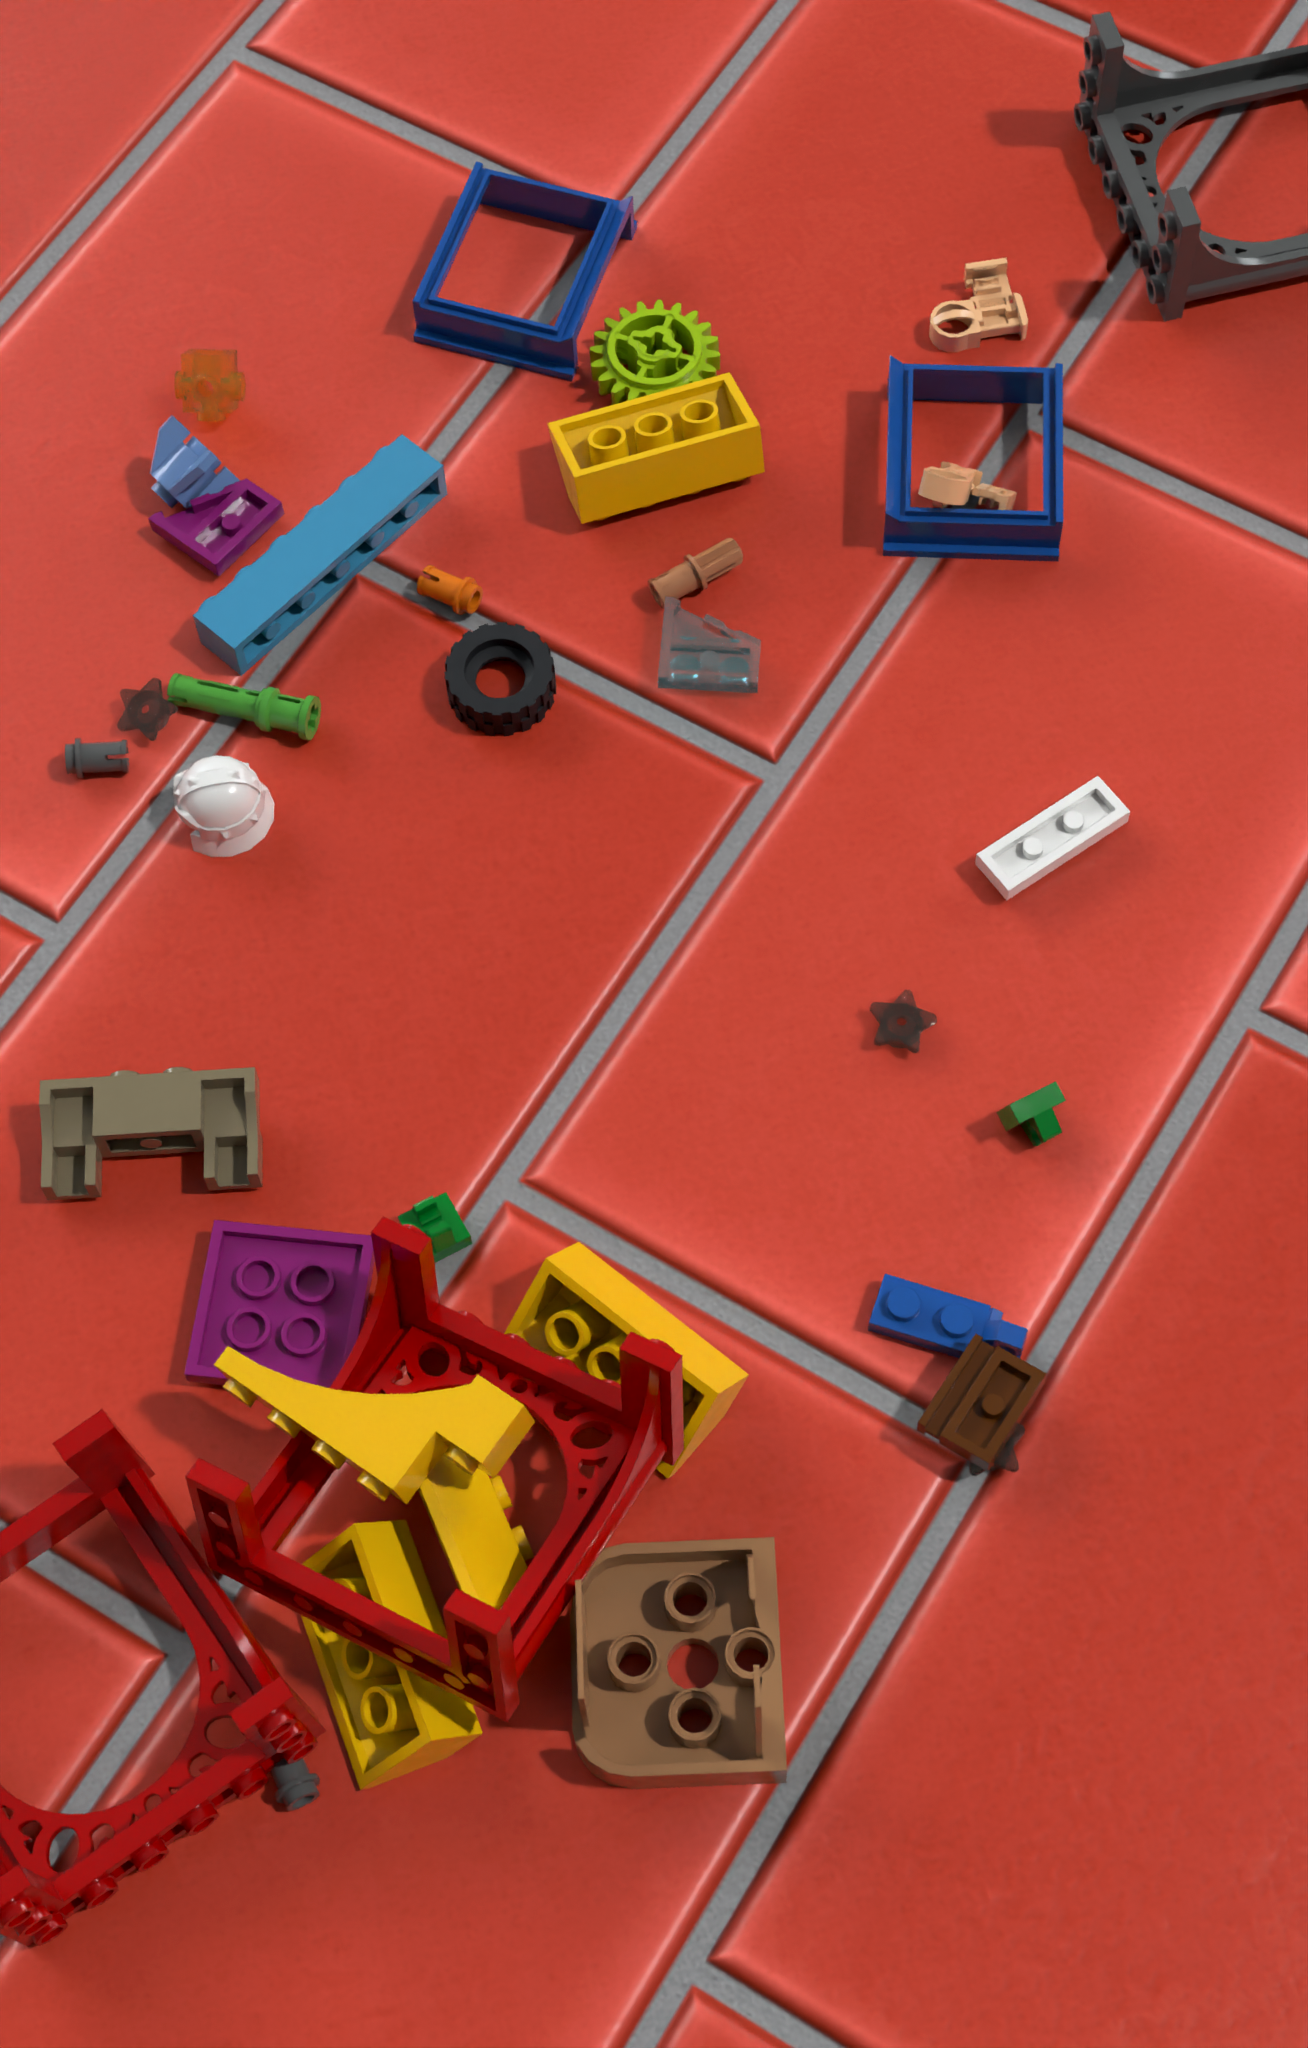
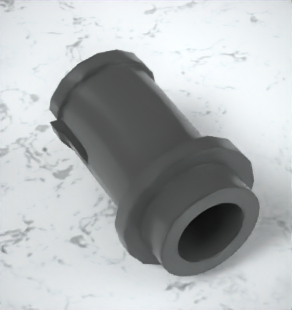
M75 738V743L65 744L67 774H77L78 779L84 778V773L122 771L128 773L129 758L109 759L107 755L129 753L127 740L82 743L81 738Z
M283 1758L271 1769L270 1773L278 1788L275 1793V1799L278 1803H284L287 1810H297L313 1802L320 1795L317 1789L320 1779L316 1773H310L304 1758L292 1764H288L286 1759Z

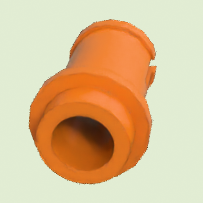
M427 565L423 569V573L430 576V579L419 576L417 582V592L419 595L427 596L452 606L453 612L458 615L465 613L473 614L477 610L482 600L483 589L477 585L474 578L465 577L461 579L432 565Z

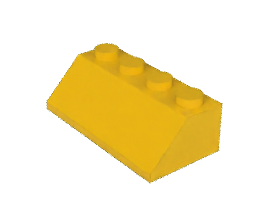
M730 372L547 423L568 497L581 524L604 520L612 515L640 507H650L658 502L683 495L695 494L707 488L728 482L741 481L749 476L765 472L760 424Z
M577 1242L545 1258L504 1334H516L526 1340L531 1347L552 1357H565L572 1361L580 1370L601 1380L611 1379L621 1384L619 1348L630 1331L649 1340L659 1339L670 1345L675 1352L681 1354L684 1450L673 1466L661 1461L656 1468L665 1477L670 1478L725 1416L749 1374L583 1244Z
M443 1454L420 1485L418 1491L459 1590L500 1610L527 1569L525 1561L534 1557L521 1525L512 1529L509 1526L503 1510L512 1507L500 1475H497L495 1478H489L488 1474L479 1468L476 1469L473 1475H470L452 1463Z
M406 1520L354 1523L302 1563V1565L447 1639L443 1621ZM301 1615L360 1790L372 1788L446 1759L483 1734L473 1704Z

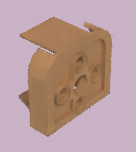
M775 1538L623 1543L604 1548L583 1582L575 1580L576 1592L573 1597L570 1614L573 1735L578 1756L590 1773L610 1786L629 1789L786 1783L787 1760ZM689 1594L697 1595L706 1603L704 1610L694 1616H686L679 1613L674 1605L678 1599ZM690 1644L702 1645L709 1649L716 1657L718 1673L706 1687L701 1689H684L675 1684L669 1676L667 1669L669 1659L682 1646ZM755 1649L764 1654L767 1658V1663L761 1669L759 1665H753V1672L741 1669L735 1662V1658L743 1650ZM634 1653L641 1654L650 1661L648 1670L642 1675L635 1677L627 1676L618 1668L623 1658ZM699 1709L706 1712L712 1722L703 1732L690 1733L679 1724L682 1714L688 1710Z

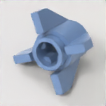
M173 415L158 429L150 474L157 482L151 489L171 508L178 502L185 508H190L189 500L207 493H218L225 486L240 480L226 466H223L216 474L214 470L222 462L195 436H192L185 444L183 441L191 432Z

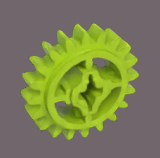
M662 300L656 301L654 309H647L642 301H638L637 312L633 314L623 307L619 308L620 322L606 317L604 319L605 332L595 331V346L590 347L592 380L598 381L600 395L611 393L612 405L716 376V371L720 370L718 336H711L710 322L698 324V312L696 310L688 313L686 316H682L681 303L678 302L671 310H665ZM682 347L689 353V355L682 353ZM622 364H628V370Z

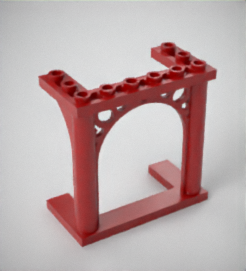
M383 1216L371 1231L378 1280L370 1309L351 1353L329 1388L368 1394H413L449 1389L471 1384L477 1374L468 1375L460 1371L461 1365L477 1372L478 1375L522 1403L528 1412L552 1435L565 1462L567 1492L559 1519L500 1610L455 1589L443 1607L447 1633L446 1639L277 1552L278 1547L336 1469L311 1450L316 1441L302 1431L295 1438H291L252 1492L248 1482L201 1458L197 1459L185 1475L210 1568L508 1722L520 1704L517 1681L575 1594V1580L583 1582L659 1463L663 1461L673 1466L684 1450L682 1355L675 1352L670 1345L659 1339L649 1340L630 1331L619 1348L621 1384L611 1379L601 1380L580 1370L572 1361L565 1357H552L531 1347L526 1340L516 1334H503L484 1325L479 1318L467 1311L457 1312L440 1304L431 1238L427 1237L422 1230L414 1225H401ZM429 1349L449 1359V1366L444 1374L430 1376L421 1369L419 1360L424 1351ZM405 1365L407 1374L412 1381L407 1385L394 1384L403 1378L401 1369ZM559 1411L572 1419L564 1421L556 1417L554 1413ZM591 1427L611 1436L610 1440L604 1445L591 1449L579 1448L571 1441L578 1432ZM582 1465L594 1466V1473L591 1478L581 1474L579 1469ZM579 1494H584L581 1500H579Z
M103 1409L52 1443L64 1462L76 1473L78 1478L0 1532V1583L107 1509L190 1638L198 1663L200 1680L199 1700L190 1734L171 1766L146 1790L117 1806L83 1814L55 1813L26 1804L0 1784V1934L28 1947L33 1943L36 1946H41L55 1939L68 1927L66 1919L84 1906L87 1909H92L106 1902L118 1891L117 1882L135 1869L138 1872H144L157 1865L168 1855V1845L186 1832L189 1836H193L208 1828L219 1817L217 1812L219 1808L236 1796L239 1800H242L259 1791L269 1780L266 1774L279 1761L285 1758L288 1764H292L301 1760L318 1745L316 1738L326 1731L314 1711L282 1678L150 1480L155 1473L146 1459ZM213 1659L219 1667L218 1670L212 1669ZM225 1683L227 1696L232 1698L237 1694L241 1703L222 1702L215 1704L213 1700L214 1693L221 1684ZM232 1718L241 1733L246 1736V1739L241 1745L234 1748L224 1749L216 1747L207 1738V1730L210 1724L218 1719ZM201 1755H207L217 1761L214 1765L200 1768L199 1772L202 1774L197 1777L192 1776L190 1773L191 1763ZM171 1789H176L178 1791L173 1794L171 1792ZM155 1795L159 1796L161 1803L148 1811L146 1807L148 1799ZM6 1807L14 1811L11 1818H9L5 1811ZM136 1815L138 1820L134 1822V1817ZM32 1822H39L42 1830L35 1839L33 1853H31L26 1844L33 1841V1839L22 1832V1827ZM104 1825L112 1826L114 1830L113 1838L104 1837L94 1851L93 1833ZM64 1829H73L78 1835L79 1840L77 1858L69 1869L64 1872H56L51 1867L49 1860L50 1847L58 1833Z

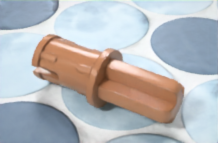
M727 538L694 557L691 554H687L684 556L683 563L654 579H649V589L658 605L665 608L668 604L697 588L702 591L707 589V582L740 565L743 562L742 550L733 538Z

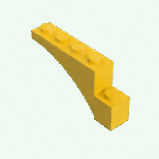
M229 1346L226 1347L214 1363L215 1367L228 1379L223 1388L229 1394L249 1408H251L256 1400L272 1411L267 1416V1419L290 1437L295 1438L300 1431L316 1441L311 1450L339 1470L344 1462L361 1472L356 1481L382 1501H385L391 1493L407 1505L443 1454L452 1463L470 1475H473L476 1469L479 1468L492 1478H495L535 1422L522 1403L478 1374L471 1384L449 1389L413 1394H368L334 1390L295 1380L259 1365Z

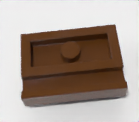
M975 1333L919 1419L917 1431L924 1435L928 1433L938 1439L939 1444L989 1472L1045 1384L1047 1373L999 1346L994 1348L985 1343L983 1337Z

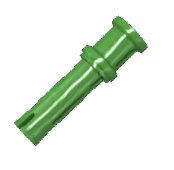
M175 673L172 675L167 689V695L169 696L167 700L170 705L200 709L201 711L246 719L255 722V725L262 731L271 732L274 728L298 733L299 737L304 740H311L314 737L321 716V701L319 697L308 695L303 699L281 694L279 688L275 687L263 688L261 691L248 690Z

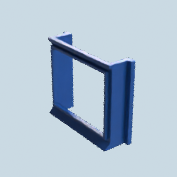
M476 162L414 296L413 308L416 322V331L413 335L414 342L573 381L578 369L576 340L619 238L632 240L637 229V220H634L633 196L618 201L483 168V163ZM479 204L595 231L555 326L438 298Z
M890 355L887 382L888 427L883 556L1058 562L1063 528V364L1055 363V368L903 364ZM913 400L1043 404V511L910 507Z

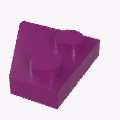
M246 478L225 486L218 493H207L189 500L192 508L166 518L162 511L153 514L148 520L152 531L217 576H220L285 513L281 501Z

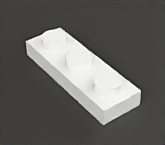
M1097 776L977 853L975 865L1006 900H1009L1127 823L1130 810L1103 780Z

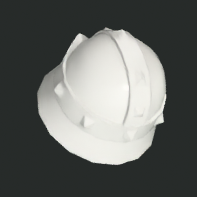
M215 755L198 760L189 769L178 773L174 777L173 799L175 810L186 825L195 829L190 834L193 851L210 857H232L252 849L265 838L274 821L275 803L268 787L258 779L256 773L249 767V763H244L230 756Z

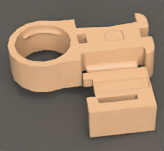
M1007 258L965 264L966 289L972 288L974 297H970L969 300L946 301L934 308L931 313L929 338L933 345L945 352H960L980 347V340L987 337L1019 333L1021 341L1026 338L1028 316L1022 296L1019 293L1012 295L1006 274ZM956 319L965 323L969 328L965 332L950 334L941 330L938 325L945 321Z
M942 461L940 468L933 466L924 468L918 494L932 500L933 506L945 508L947 504L965 505L968 502L969 495L980 496L979 505L985 504L987 498H989L991 501L990 508L999 504L998 510H1013L1017 492L985 483L980 484L983 472Z

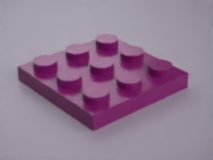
M214 1220L184 1372L187 1381L225 1385L228 1379L215 1367L214 1363L226 1347L229 1346L261 1366L295 1380L329 1388L351 1353L365 1322L375 1262L371 1235Z

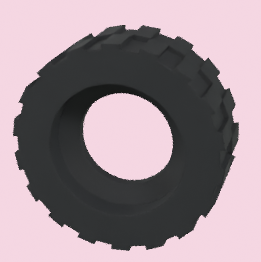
M497 622L495 625L484 624L472 632L469 630L459 642H455L451 647V654L447 656L445 661L446 672H444L448 699L451 709H455L456 717L461 722L467 723L470 729L476 732L477 730L485 732V735L495 736V734L510 736L514 735L513 733L521 730L525 732L531 729V725L541 722L545 718L546 711L548 709L551 710L554 703L553 694H556L554 660L551 657L550 648L547 643H543L540 640V636L534 631L530 632L525 629V626L518 624L515 626L507 625V622ZM512 661L518 664L524 671L525 683L521 690L513 696L491 698L484 695L477 687L476 677L479 670L491 662Z

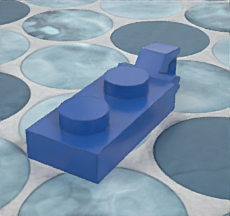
M884 1274L868 1325L869 1331L956 1358H960L975 1333L983 1337L985 1343L994 1348L999 1346L1020 1358L1028 1331L1026 1328L1001 1320L1003 1312L991 1308L990 1305L889 1274Z

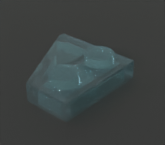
M665 597L658 688L758 693L761 640L741 630H731L724 622L708 614L702 619L682 609L680 600L673 597Z

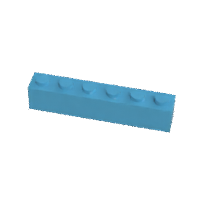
M403 434L389 446L380 448L365 467L355 475L347 477L340 484L338 490L321 505L312 507L297 526L286 535L276 538L267 552L252 565L243 567L230 584L216 596L207 598L201 604L198 611L193 615L200 642L242 676L447 495L444 466Z

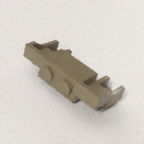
M172 1067L166 1069L163 1073L139 1074L135 1071L121 1070L104 1077L40 1080L39 1108L42 1134L41 1189L47 1200L101 1197L102 1158L203 1151L204 1180L208 1190L263 1187L260 1081L255 1067L193 1071L185 1067Z

